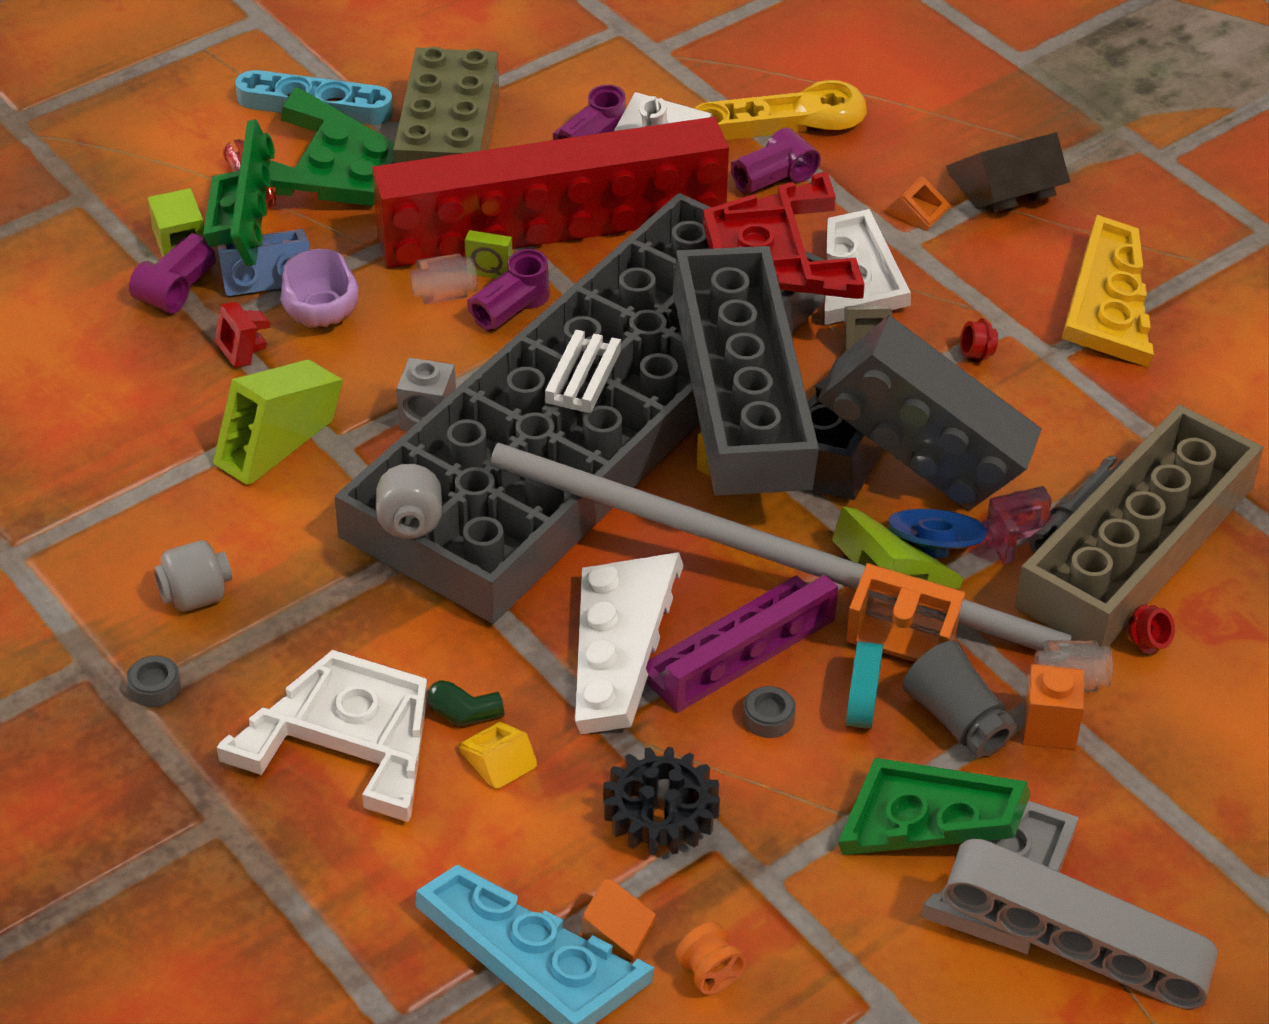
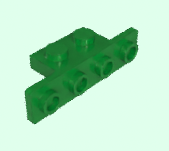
M256 119L247 121L240 170L212 176L203 236L209 247L228 243L235 244L246 266L256 265L258 247L263 245L261 224L262 217L267 215L265 195L266 188L271 186L270 159L275 157L273 141L268 133L263 134Z

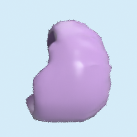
M330 249L303 251L291 257L285 264L282 274L280 300L285 311L297 323L303 324L308 328L327 327L330 324L339 323L342 319L351 315L352 310L355 309L358 303L359 284L339 252Z

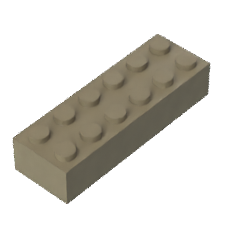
M1179 404L1022 565L1015 608L1054 630L1072 635V640L1101 655L1128 626V622L1133 616L1135 609L1142 604H1148L1253 489L1264 447Z

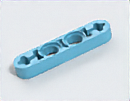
M261 70L246 71L240 74L235 81L237 101L241 106L249 109L282 113V107L289 97L287 95L291 94L293 89L297 87L362 124H382L389 121L393 116V100L390 90L377 85ZM333 98L342 99L339 101H326Z

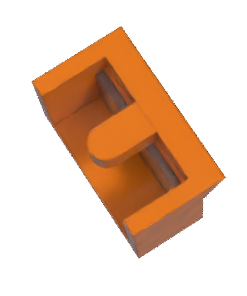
M867 563L849 608L846 642L856 645L857 641L883 644L882 653L916 662L923 654L936 645L946 641H955L965 592Z

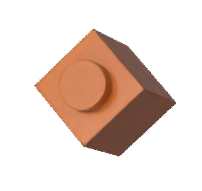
M1031 664L1024 702L1023 745L1075 750L1084 711V669Z

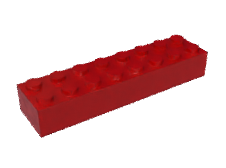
M714 116L373 166L377 237L386 268L465 257V238L469 230L512 237V249L637 230L678 193L711 208L727 203L729 146Z

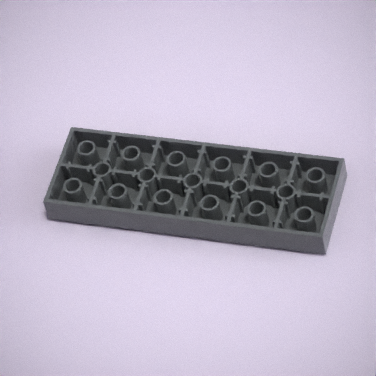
M678 193L334 496L338 537L492 624L502 617L613 507L490 466L492 453L498 442L634 488L700 424L673 295L677 250L709 249L703 227V210L711 207ZM805 251L807 259L810 262L824 260L814 254ZM780 290L791 334L824 303L825 295ZM575 330L585 331V339L591 340L593 334L603 335V343L608 344L611 338L621 339V352L591 413L545 403V390ZM581 352L561 395L564 394L584 352ZM596 355L576 398L582 399L602 356ZM400 464H416L426 467L436 475L441 484V519L433 531L416 539H403L392 536L382 528L377 519L376 487L385 472Z

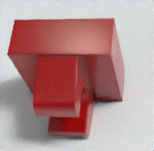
M238 302L220 304L214 342L234 368L251 365L253 353L261 351L267 346L266 340L257 331L270 328V322L261 311L243 310Z

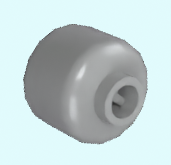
M400 464L390 468L381 476L376 487L377 519L382 528L395 537L416 539L429 534L437 527L442 516L441 484L433 472L426 467L416 464Z
M204 540L164 551L160 558V565L154 567V575L163 603L165 605L172 603L181 612L221 601L225 594L224 582L232 580V572L225 552L215 554L212 546Z

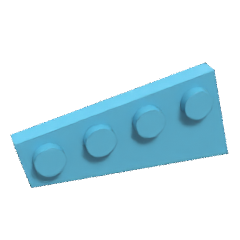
M455 865L416 890V908L553 1024H596L652 983L655 967L638 958L633 964L612 954L613 945L594 935L588 941L562 928L563 919L546 910L542 913L532 912L518 905L517 895L459 865Z

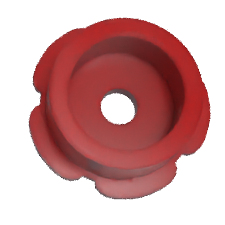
M984 318L979 319L977 322H966L960 336L962 356L974 358L977 363H982L988 356L994 355L998 346L997 330L993 329L991 323L987 322Z
M1142 604L1135 609L1133 616L1128 622L1129 637L1134 644L1139 645V650L1142 653L1153 654L1157 649H1164L1171 644L1175 634L1173 617L1164 608H1159L1156 605L1148 606L1147 604Z

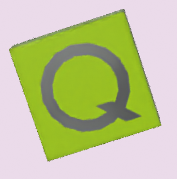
M469 230L465 238L466 274L496 279L507 271V263L512 255V237Z

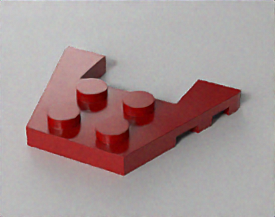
M828 172L812 175L811 183L796 187L793 182L778 186L777 194L758 200L756 195L752 194L703 210V227L709 249L769 246L780 290L852 299H862L864 296L865 284L856 257L808 261L794 214L835 211L836 196Z

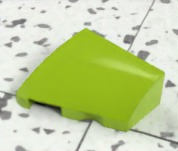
M842 506L832 541L852 562L864 566L867 563L878 565L879 567L940 585L960 589L963 581L961 575L906 540L898 537L864 512Z

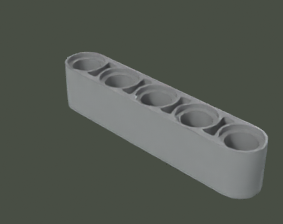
M970 839L960 845L944 892L946 901L953 908L1169 1005L1181 1009H1195L1205 1004L1218 956L1217 947L1208 938L983 839Z

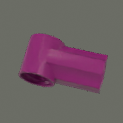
M601 85L592 89L588 95V105L553 133V140L614 131L626 109V95L624 91L614 85Z
M787 127L775 132L769 139L766 147L731 161L730 173L734 178L736 188L746 195L786 177H790L794 182L806 181L817 171L820 166L821 156L797 132Z
M191 233L156 264L150 261H143L135 268L129 282L130 295L134 299L170 314L178 312L188 298L190 286L216 263L215 250L209 247L205 238Z
M523 249L513 253L507 263L508 270L467 300L468 311L472 314L478 326L489 332L491 329H497L523 308H538L548 301L550 295L548 261L542 252L535 249Z

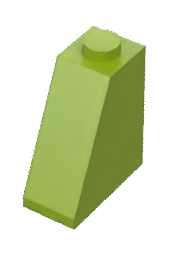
M309 359L232 379L213 464L246 485L254 483L333 421L343 379Z

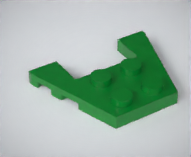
M295 87L282 107L281 121L316 131L317 133L296 167L270 160V187L275 188V195L292 196L295 190L317 192L318 200L373 206L375 200L372 167L394 163L393 148L395 142L306 91Z

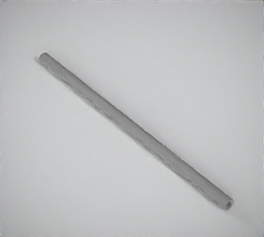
M499 442L492 453L490 466L818 577L826 575L833 582L856 590L865 569L864 565ZM965 599L962 603L958 624L1061 659L1065 658L1072 635ZM917 608V610L942 619H945L946 617L944 615H940L937 613Z

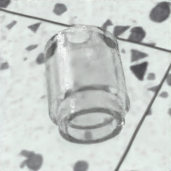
M460 253L417 260V269L410 270L409 273L413 296H421L425 305L467 298L468 293L478 290L472 256L461 257Z
M1046 640L1044 650L1035 652L1034 664L1084 669V692H1097L1099 687H1110L1113 659L1109 645H1098L1096 640Z

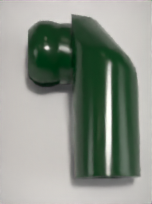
M445 680L434 682L428 690L429 706L438 715L455 726H467L504 717L505 715L499 691L473 697L454 683Z

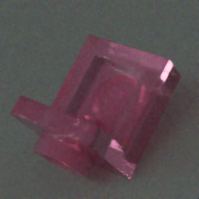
M1044 486L990 498L987 519L982 523L987 528V536L984 541L989 549L995 550L1002 564L1014 562L1017 540L1031 537L1048 521L1052 498Z

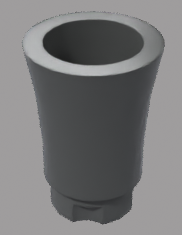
M946 641L931 648L912 665L903 680V690L927 708L963 746H968L978 758L985 755L989 757L999 751L1016 731L1017 725L1009 714L1006 713L1005 705L989 689L957 641Z

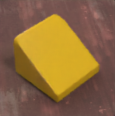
M500 721L461 742L458 746L460 753L495 789L507 785L537 766V760L527 733Z

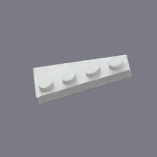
M679 552L582 568L575 722L580 734L632 726L648 677L646 666L650 654L656 653L660 640L658 629L663 614H668L673 600L671 589L674 580L680 579L684 566Z

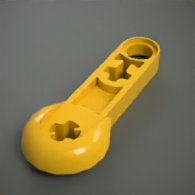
M839 80L816 82L798 93L706 102L694 108L712 113V117L715 116L719 122L718 124L726 140L769 136L787 127L795 132H806L807 126L825 130H843L859 124L867 114L866 99L858 88Z

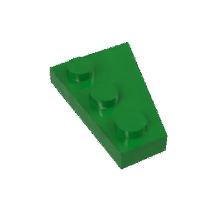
M874 758L838 843L843 855L960 844L970 839L990 841L1014 838L1031 794L1027 781Z

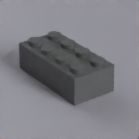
M888 315L835 360L817 399L837 416L848 422L967 511L973 509L1027 470L1042 428L891 315Z

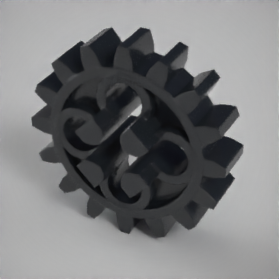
M651 747L645 748L644 759L638 760L633 755L628 754L625 756V769L616 766L610 769V782H604L603 785L604 820L612 821V834L615 837L628 833V847L631 849L637 847L641 842L648 843V850L651 855L657 853L659 845H667L672 854H678L679 842L685 841L694 848L698 846L699 832L708 835L713 832V820L719 818L720 811L718 780L710 779V767L707 764L696 768L693 767L694 754L690 752L680 760L674 758L673 747H667L663 756H656ZM669 779V789L665 793L664 821L654 822V811L658 806L659 780Z

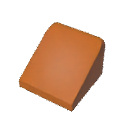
M921 175L885 211L897 219L927 231L951 205Z
M604 878L583 914L582 938L588 941L594 935L613 945V954L633 961L656 920V914L616 882Z

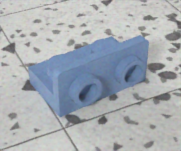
M304 229L263 234V245L258 247L256 265L252 266L245 265L235 244L228 243L216 246L226 295L232 296L282 288V274L286 262L294 255L310 250L309 241Z

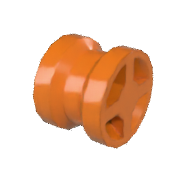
M708 922L694 928L681 940L675 951L676 960L684 970L693 971L694 983L705 995L716 994L728 988L737 981L747 966V958L737 946H730L727 943L728 934L718 922Z

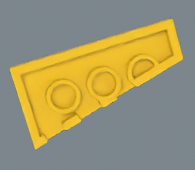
M1100 215L1096 216L1061 339L1149 367L1154 352L1153 344L1149 343L1148 333L1151 327L1149 314H1145L1144 306L1147 293L1146 285L1141 281L1143 259L1139 228Z

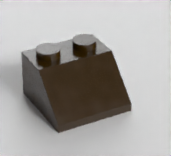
M1057 132L980 152L946 165L948 174L976 209L992 205L994 212L1019 206L1017 198L1030 194L1032 202L1056 196L1055 187L1070 182Z

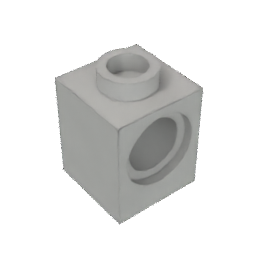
M408 358L396 389L399 430L409 431L456 389L455 364Z

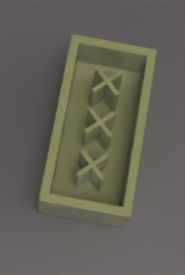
M439 47L415 49L393 148L394 163L489 150L499 97L498 52L480 49L452 50Z

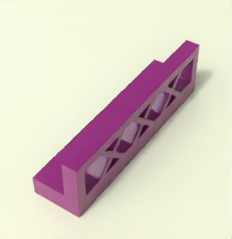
M826 575L821 576L808 585L799 576L792 577L648 660L646 683L676 713H679L835 621L838 586ZM665 671V678L660 674Z

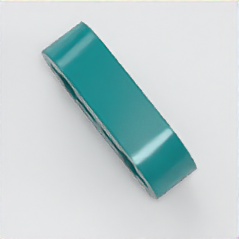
M857 641L846 726L872 730L883 644Z

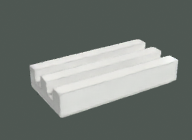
M575 330L545 390V403L591 413L621 352V339L611 338L608 344L603 343V335L593 334L591 340L585 339V331ZM581 352H584L564 394L561 395ZM596 355L602 356L582 399L576 398Z

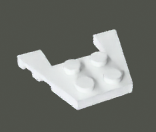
M331 650L286 687V696L270 709L262 707L249 718V726L239 735L233 738L229 734L217 746L218 760L262 775L284 738L289 735L380 764L362 794L363 807L408 822L412 815L428 695L427 679Z

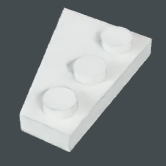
M870 209L828 218L827 260L856 257L865 286L862 299L825 295V325L844 321L845 306H890L892 310L911 306V292Z

